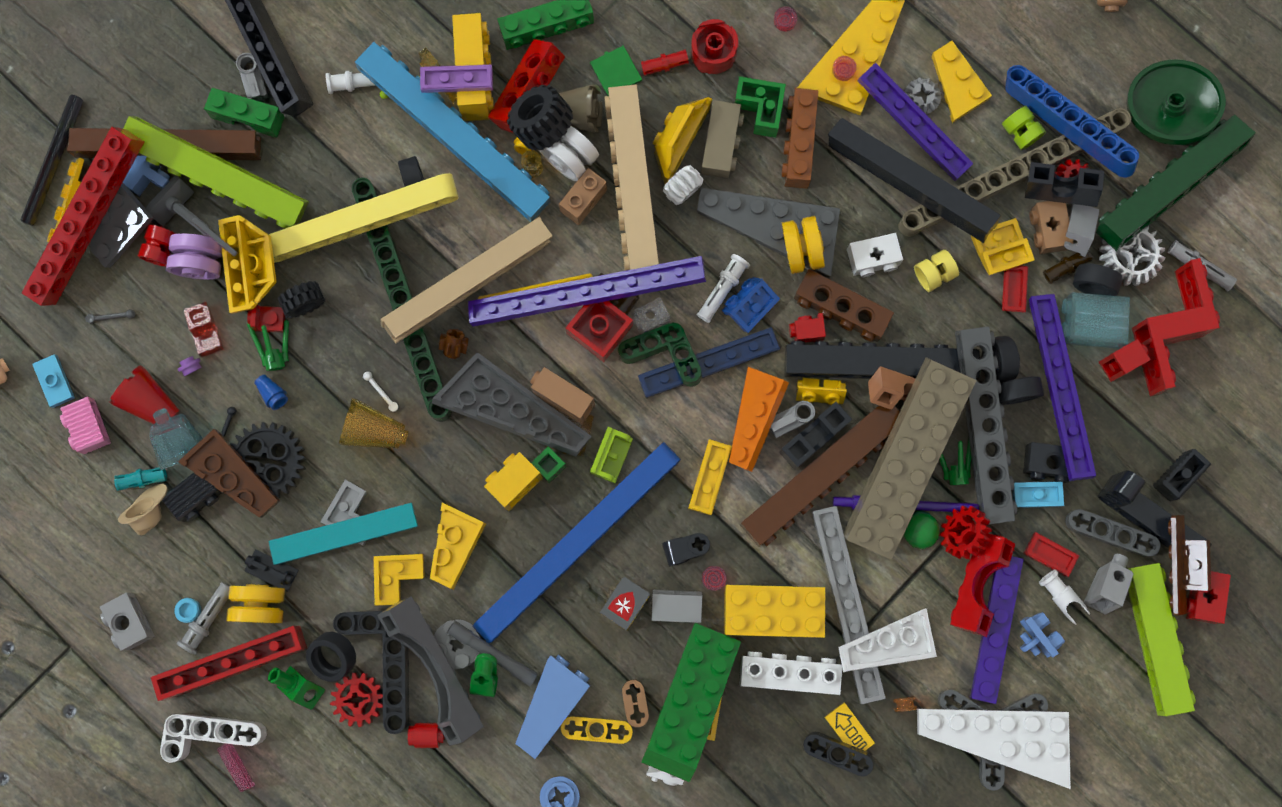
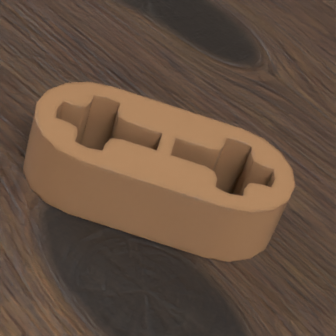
M637 680L627 681L622 688L626 717L631 726L642 727L649 719L644 687ZM630 684L640 688V692L637 693L638 702H633L632 696L626 694V690L630 689ZM633 705H638L639 711L645 714V717L641 718L640 723H636V720L630 717V715L634 714Z

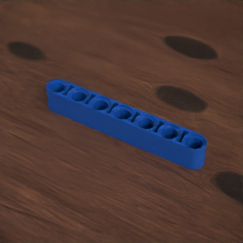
M1015 65L1008 69L1005 89L1009 95L1024 106L1027 105L1033 113L1116 175L1126 178L1135 173L1139 152L1133 146L1027 68Z

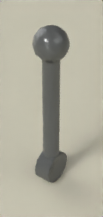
M129 309L124 313L99 316L88 314L85 320L93 324L96 320L121 317L132 319L135 317V311Z

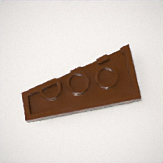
M213 429L178 461V463L211 483L215 488L233 498L234 501L259 518H263L280 502L217 429Z

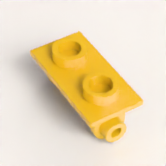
M802 378V380H797L796 401L819 402L830 405L835 402L844 404L847 392L846 383H841V380H824L823 387H819V379Z

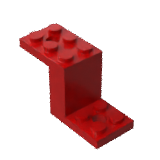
M1201 258L1190 260L1175 271L1185 310L1146 318L1132 328L1135 340L1138 339L1140 343L1146 346L1149 352L1148 356L1151 359L1142 364L1150 396L1162 394L1176 387V375L1174 370L1170 368V353L1166 345L1201 338L1220 328V316L1214 309L1213 291L1208 287L1206 280L1207 269L1202 264Z

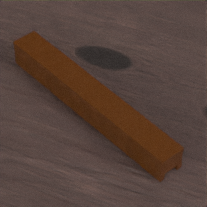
M70 128L67 151L75 158H95L110 129ZM163 129L224 160H261V137H256L257 132L255 130Z

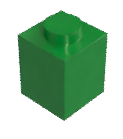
M549 446L531 462L548 483L552 482L566 468V464Z

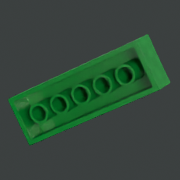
M697 623L694 624L641 763L690 782L698 766L741 641Z

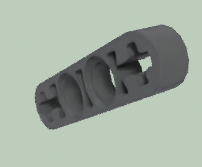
M1077 509L1071 511L1066 516V526L1073 532L1143 557L1154 556L1160 550V542L1157 537L1099 515ZM1078 515H1080V520L1084 522H1090L1091 519L1093 520L1091 521L1089 526L1085 524L1075 526L1076 522L1072 519L1073 517H1077ZM1098 522L1104 523L1107 527V532L1104 536L1098 535L1095 531V526ZM1122 530L1130 535V541L1127 544H1122L1118 539V534ZM1150 540L1149 545L1153 546L1151 550L1145 551L1146 547L1140 544L1135 545V548H1133L1136 541L1147 542Z

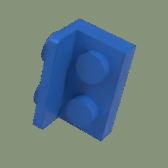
M755 277L747 279L742 284V289L736 295L731 296L726 301V306L722 309V312L729 315L746 333H749L780 300L763 279Z

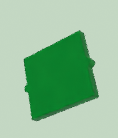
M624 45L611 52L606 51L603 56L590 62L607 96H609L608 88L635 85L642 81Z

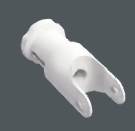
M1053 570L1046 574L1039 581V584L1047 588L1053 596L1052 600L1076 625V622L1066 610L1069 603L1073 601L1078 602L1089 615L1090 612L1070 586H1066L1058 577L1059 572Z

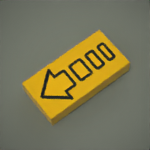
M845 702L824 717L842 742L864 751L875 744Z

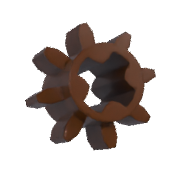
M449 329L446 334L441 333L439 350H443V354L448 358H459L461 353H467L469 338L464 337V333L461 330Z

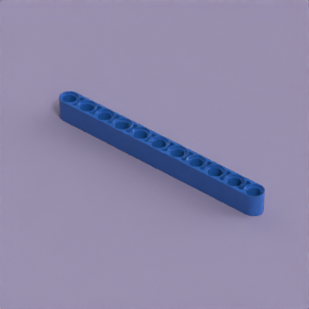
M665 442L658 446L487 610L472 627L487 643H492L669 473L681 459Z

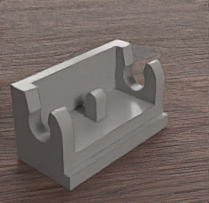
M1072 205L1066 237L1074 239L1078 243L1072 244L1065 241V248L1081 253V256H1086L1094 240L1099 209L1085 205Z
M653 590L652 621L701 623L702 592Z

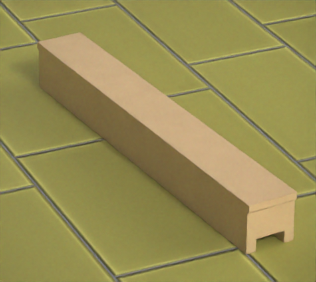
M538 217L381 318L382 328H385L395 344L549 245L551 243L549 239L553 237L542 222L541 217Z

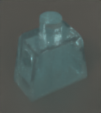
M160 409L153 414L156 423L150 426L149 436L159 467L163 470L178 464V461L203 438L184 414L170 417L167 409Z

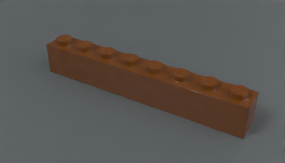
M882 406L876 407L747 517L740 526L758 547L761 544L767 547L777 538L774 534L780 528L784 531L796 522L793 519L796 514L800 512L804 515L814 506L811 502L817 496L822 500L832 491L829 487L835 481L839 484L850 476L848 470L855 465L858 469L868 460L865 455L871 450L876 453L885 445L884 439L889 436L900 411L895 406L892 410Z

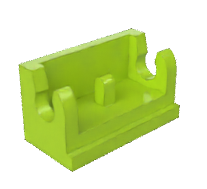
M608 427L590 473L616 484L633 438L628 434Z

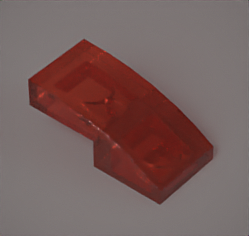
M203 302L184 309L187 325L193 335L198 355L204 357L223 350V345L208 303Z

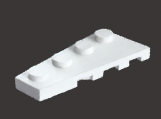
M926 608L838 647L843 672L937 657Z

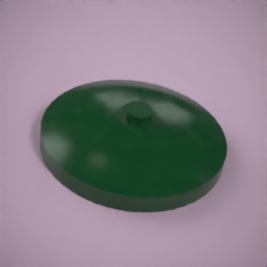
M1173 59L1160 61L1143 69L1130 85L1126 105L1133 125L1146 137L1164 144L1184 145L1199 141L1215 130L1223 116L1226 97L1222 84L1211 71L1191 61Z

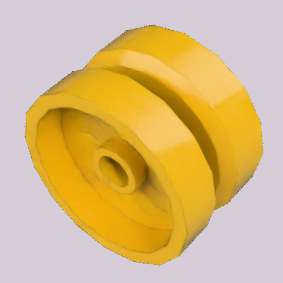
M810 216L802 219V234H799L797 223L794 220L781 222L791 274L804 272V256H807L812 270L825 268L824 246L821 231L818 230L816 217Z
M255 584L229 586L228 599L233 602H244V607L231 606L228 608L227 621L283 623V610L280 608H268V603H282L284 601L285 589Z

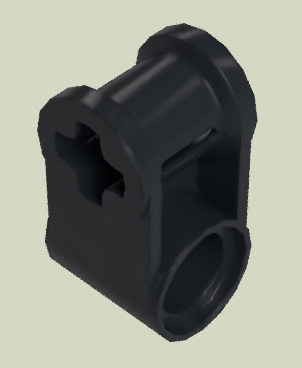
M695 533L663 542L662 546L668 566L682 564L690 561V559L705 555L710 548L708 537L702 533ZM697 538H700L701 542H706L703 545L702 551L692 547Z

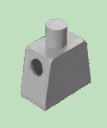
M1114 554L1111 562L1098 569L1085 597V605L1103 614L1123 606L1133 577V572L1126 569L1129 560L1126 556Z

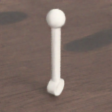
M365 372L363 374L364 380L369 381L388 403L389 410L396 412L399 408L398 404L390 400L372 378L371 372Z

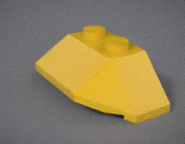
M706 97L679 105L673 113H668L664 121L665 129L662 133L658 132L653 141L656 160L664 184L678 170L712 107V98Z
M240 215L218 220L220 238L238 253L234 257L222 248L229 313L233 314L254 309L277 282L271 236Z

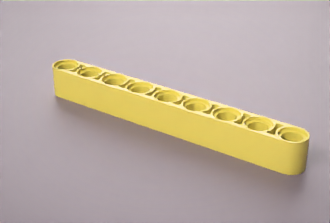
M450 173L437 175L271 233L269 235L271 236L274 263L452 203L459 198L453 175Z

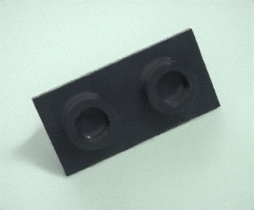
M256 549L253 555H249L245 560L247 565L244 570L245 572L278 588H284L286 592L289 591L299 571L286 563L274 565L271 556Z

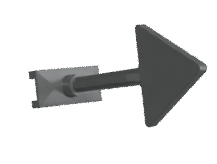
M175 175L146 206V210L160 225L164 226L174 214H179L203 235L211 237L234 257L238 254L212 232L207 224L184 207L183 204L191 197L194 191L178 176Z

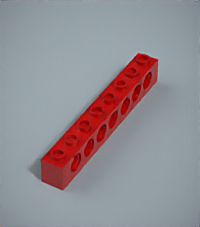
M110 128L22 291L23 295L40 306L57 304L145 141L126 129Z

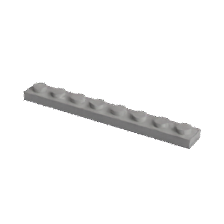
M837 506L813 511L812 515L844 642L847 644L869 634ZM878 667L852 671L860 704L886 699Z

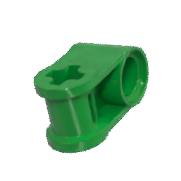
M478 654L475 658V672L471 675L469 693L495 697L498 683L497 659L490 654Z

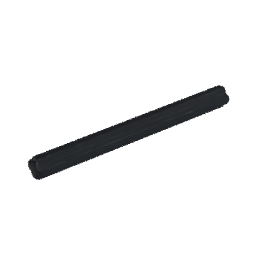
M71 94L68 98L20 220L24 224L33 226L36 222L69 139V129L73 128L82 106L83 99L79 96Z

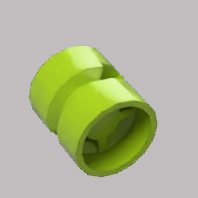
M1027 105L1014 112L1002 123L1008 134L1015 136L1013 140L1021 151L1034 144L1046 133L1039 121H1033L1035 116ZM1027 127L1028 130L1024 133L1022 130Z

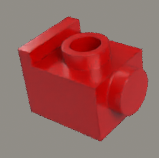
M818 313L815 319H812V316H801L794 323H789L790 338L794 337V341H804L805 343L823 341L826 337L823 313Z

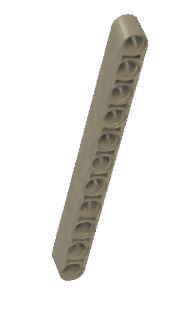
M1118 108L1096 118V120L1116 135H1119L1130 124L1131 116L1127 110ZM1113 119H1117L1121 126L1116 125ZM1062 135L956 188L981 203L1026 181L1031 163L1030 159H1036L1039 163L1057 166L1085 151ZM1051 149L1058 150L1060 156L1054 155ZM1010 169L1017 170L1019 176L1012 175ZM989 179H995L999 186L991 185ZM968 189L976 190L978 196H971L968 192ZM919 205L908 210L903 215L898 228L903 235L911 237L945 221V219L939 215L937 217L929 216L926 211L928 208ZM912 219L916 223V227H909L906 224V220Z

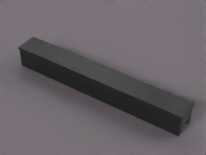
M841 118L829 132L828 147L982 243L986 241L991 231L997 227L1001 217L1000 214L844 118Z

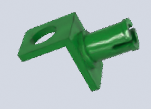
M291 666L286 672L277 667L273 668L268 675V681L276 684L277 688L291 701L310 710L315 707L325 692L323 687L307 680ZM314 689V697L309 701H304L305 693Z

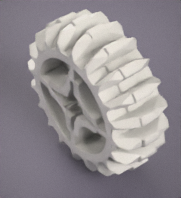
M1149 226L1117 252L1102 239L1104 245L1099 248V251L1104 254L1099 257V260L1106 262L1103 266L1112 268L1122 275L1124 286H1128L1131 282L1134 286H1138L1140 282L1145 284L1149 281V278L1153 279L1156 277V271H1160L1163 267L1160 263L1166 257L1160 254L1165 251V248L1158 246L1162 239L1156 240L1154 238L1156 231L1149 233ZM1148 262L1144 270L1134 271L1137 263Z

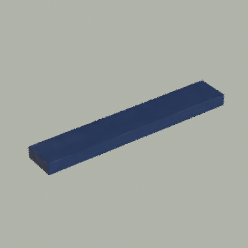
M770 327L695 354L701 368L702 378L780 351V347L774 331ZM674 363L638 375L646 399L684 385ZM687 365V376H690L692 379L695 377V373H692L690 366Z

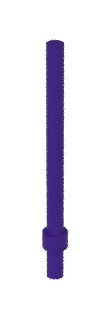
M861 495L833 497V506L852 507V510H854ZM919 501L915 510L953 512V509L960 511L963 505L967 508L973 506L979 510V504Z

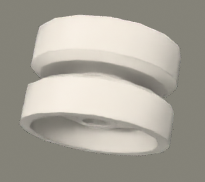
M570 126L567 129L568 132L560 138V141L555 142L549 148L546 147L544 150H540V153L561 174L573 181H578L586 171L584 165L591 166L598 158L599 153L583 134Z

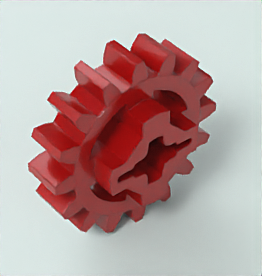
M963 505L960 511L953 509L952 517L946 515L948 522L947 524H941V527L945 528V530L939 535L945 538L941 542V545L946 547L945 551L958 559L963 557L968 560L971 554L976 557L978 556L979 548L985 550L984 541H990V538L986 535L992 532V529L986 526L990 523V520L985 517L986 514L973 506L967 508Z
M357 672L352 673V679L348 676L343 677V684L339 682L335 684L338 691L331 692V695L336 697V700L330 702V705L337 707L333 714L342 715L339 720L341 723L348 719V726L350 727L355 724V721H357L358 727L364 725V720L371 724L373 722L371 716L379 717L381 714L377 709L383 708V703L380 702L383 694H379L378 691L383 687L382 684L375 686L376 678L372 677L367 680V673H362L360 678ZM361 683L368 686L371 689L372 693H368L367 691H365ZM350 686V692L346 697H342L345 689ZM357 695L363 698L368 697V699L359 702V706L356 702H348V700L357 697ZM370 702H373L372 708L365 714L366 707ZM343 706L350 708L353 715H350Z

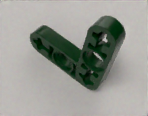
M668 323L621 342L618 347L619 357L626 364L636 363L668 350L684 385L693 387L702 380L700 365L683 327L678 323ZM671 331H674L675 334H677L676 338L670 336ZM662 334H663V338L665 339V343H662L661 336H660V335H662ZM653 338L658 341V344L654 348H648L645 346V342ZM641 343L642 352L638 348L637 344ZM630 348L633 354L629 356L625 349ZM679 350L688 351L689 355L685 359H678L675 356ZM687 365L690 366L692 373H695V377L692 379L690 376H687Z

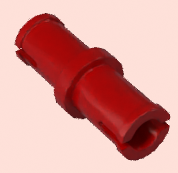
M686 49L668 55L663 53L660 54L661 57L641 61L644 76L663 70L669 72L671 68L689 64Z

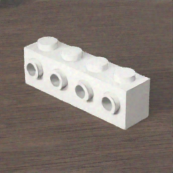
M748 651L747 656H741L739 686L840 695L842 665L836 664V659L821 658V663L811 662L812 657L797 656L795 661L787 660V655L772 653V658H762L761 652Z

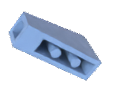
M551 655L548 658L515 743L534 759L538 757L563 721L591 686L587 683L590 678L579 670L576 673L568 668L570 663L560 655H557L556 658Z

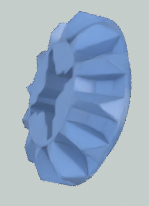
M559 776L549 779L540 791L542 807H563L559 800L550 802L556 795L555 787L561 793L570 792L564 797L565 807L578 806L580 799L578 787L571 779Z

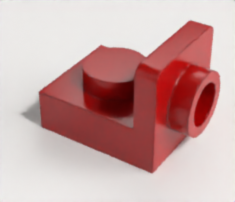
M257 304L254 309L248 311L247 321L255 331L262 332L261 327L265 325L267 332L283 333L285 315L281 307H263Z

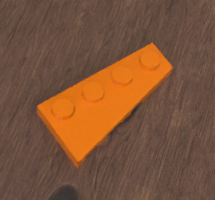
M748 367L729 463L748 471H753L789 382Z

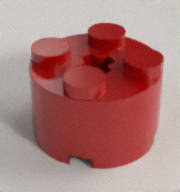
M710 19L702 22L693 33L691 40V58L700 72L708 74H719L733 66L738 49V35L735 29L719 19Z

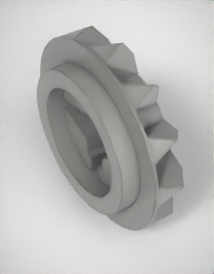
M919 77L911 81L905 89V93L925 114L933 112L941 102L942 92L938 88V83L935 84L930 78L922 79ZM921 88L925 94H930L926 97L925 103L922 97L916 96L920 93Z

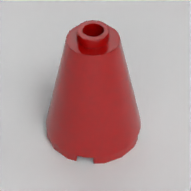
M139 365L131 372L135 376H131L128 379L125 378L112 394L109 403L162 429L167 427L173 428L181 418L178 416L180 410L142 365Z

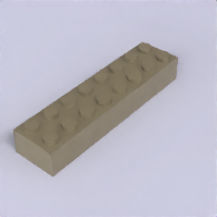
M927 357L925 358L843 532L846 540L892 560L977 380Z

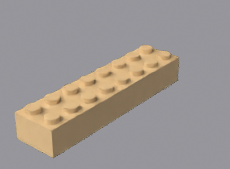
M637 85L608 88L609 96L604 97L609 141H612L610 142L611 161L616 163L613 164L614 186L619 185V187H615L617 208H622V210H618L620 231L625 232L621 233L622 253H627V256L623 257L625 271L659 264Z

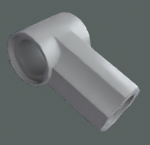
M251 53L240 54L237 57L236 66L240 72L246 96L249 99L262 102L269 98L263 76ZM254 63L252 69L244 70L246 64Z
M801 401L795 406L777 414L770 428L775 438L810 423L815 415L814 406L808 401ZM801 407L807 408L810 411V417L801 419L797 415V409Z

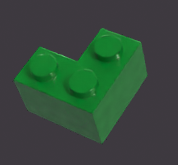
M739 76L735 104H741V110L757 112L753 134L776 138L786 84Z

